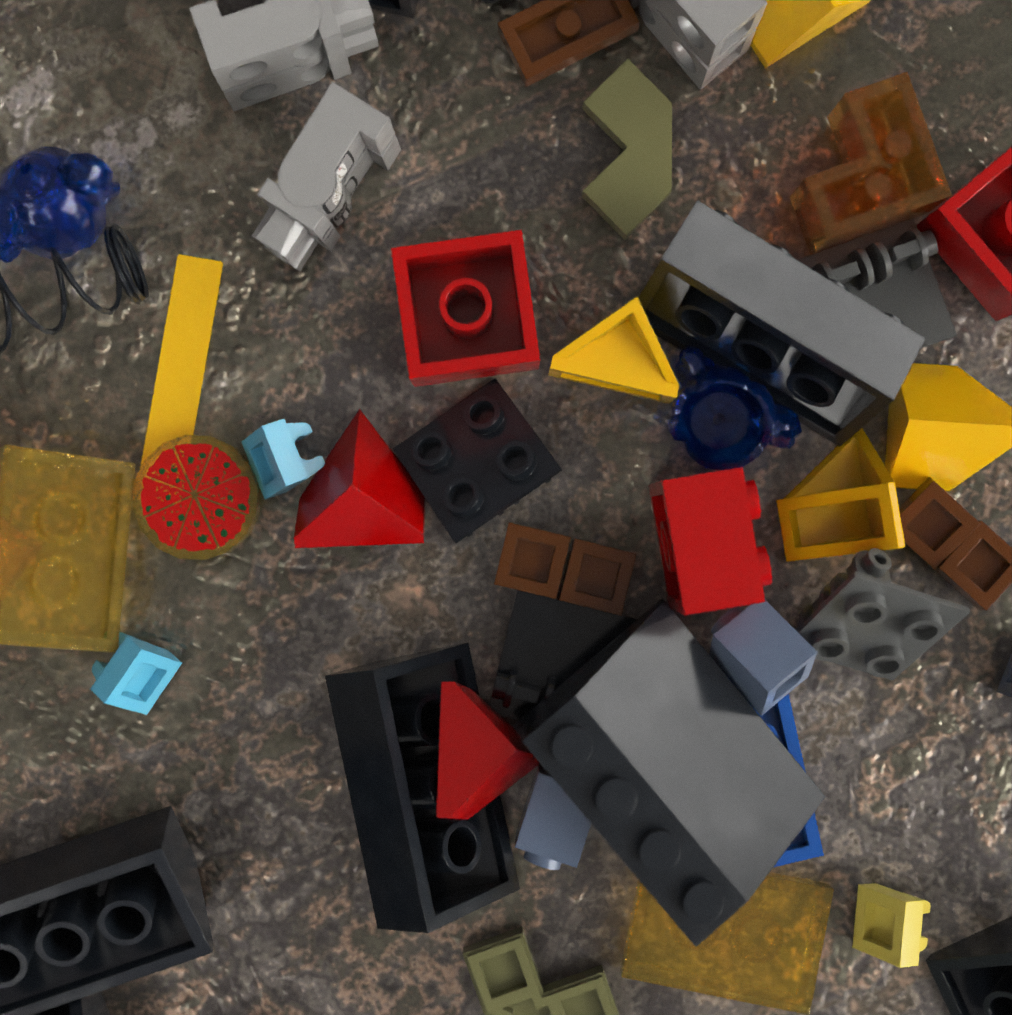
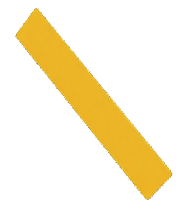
M181 254L177 256L135 494L136 499L141 500V492L144 489L142 479L144 477L168 485L170 488L174 487L184 491V489L147 476V472L163 451L173 449L186 478L187 474L179 459V454L176 452L175 445L192 444L223 269V262ZM182 499L170 505H175L179 502H182Z

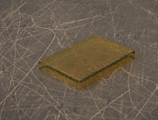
M4 445L0 448V645L115 653L117 651L136 463L12 445Z
M769 872L749 901L695 947L638 879L620 968L622 978L810 1015L834 889L827 883Z

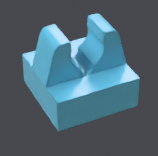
M284 418L262 425L241 442L264 500L288 492L324 467L325 461L323 456H317L310 460L303 459L299 456L295 446V441L302 440L313 432L308 423H286Z
M116 632L111 640L119 648L108 663L95 661L92 666V673L96 681L90 690L105 704L147 715L182 662L167 649L137 637Z

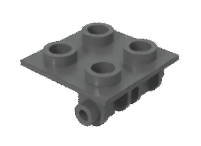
M914 218L798 260L822 276L839 281L847 287L850 293L880 311L897 316L908 328L926 338L921 349L957 336L929 261V256L938 253L937 240L931 230L920 232Z
M872 548L869 551H859L853 557L852 564L846 569L847 573L835 575L830 584H827L820 591L819 598L813 604L805 606L800 611L796 631L817 651L816 659L866 672L875 677L894 680L970 613L969 607L891 583L889 572L892 566L891 559L884 551Z

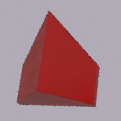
M360 409L325 459L324 467L317 471L299 498L294 532L295 548L424 543L425 497L406 468Z
M441 682L436 818L468 820L541 763L521 741L513 727L475 691L456 682Z

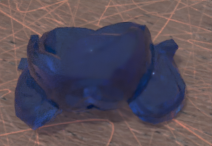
M41 147L17 157L10 165L5 167L0 175V260L4 263L12 262L19 256L22 250L39 257L52 259L49 250L51 246L55 247L60 257L64 259L84 248H90L101 236L105 228V205L110 203L112 198L117 197L120 193V184L112 182L113 171L109 164L90 153L72 154L58 147Z
M691 345L679 352V360L675 365L677 379L682 386L671 408L672 414L668 422V430L674 440L684 442L688 455L698 464L718 471L740 468L759 457L767 445L781 449H790L794 445L795 439L802 432L798 415L792 409L774 403L771 394L764 385L750 380L743 371L737 368L714 366L713 360L704 356L699 349ZM718 413L725 416L724 422L720 424L713 422L714 415Z

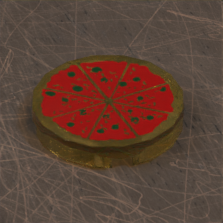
M184 435L162 443L143 461L134 480L132 507L140 530L156 548L178 559L208 560L232 552L251 534L260 515V487L249 460L238 448L212 436Z

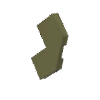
M629 59L620 65L583 102L582 106L587 115L623 150L582 191V197L624 240L659 208L672 192V102Z
M522 926L463 947V956L485 1015H620L602 965L543 985Z

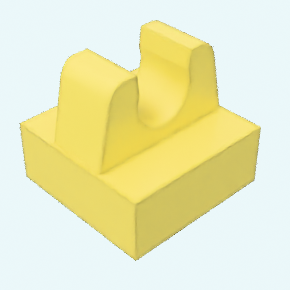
M877 883L858 884L852 948L899 968L918 966L919 952L927 947L928 938L921 936L923 914L930 913V903L924 899Z

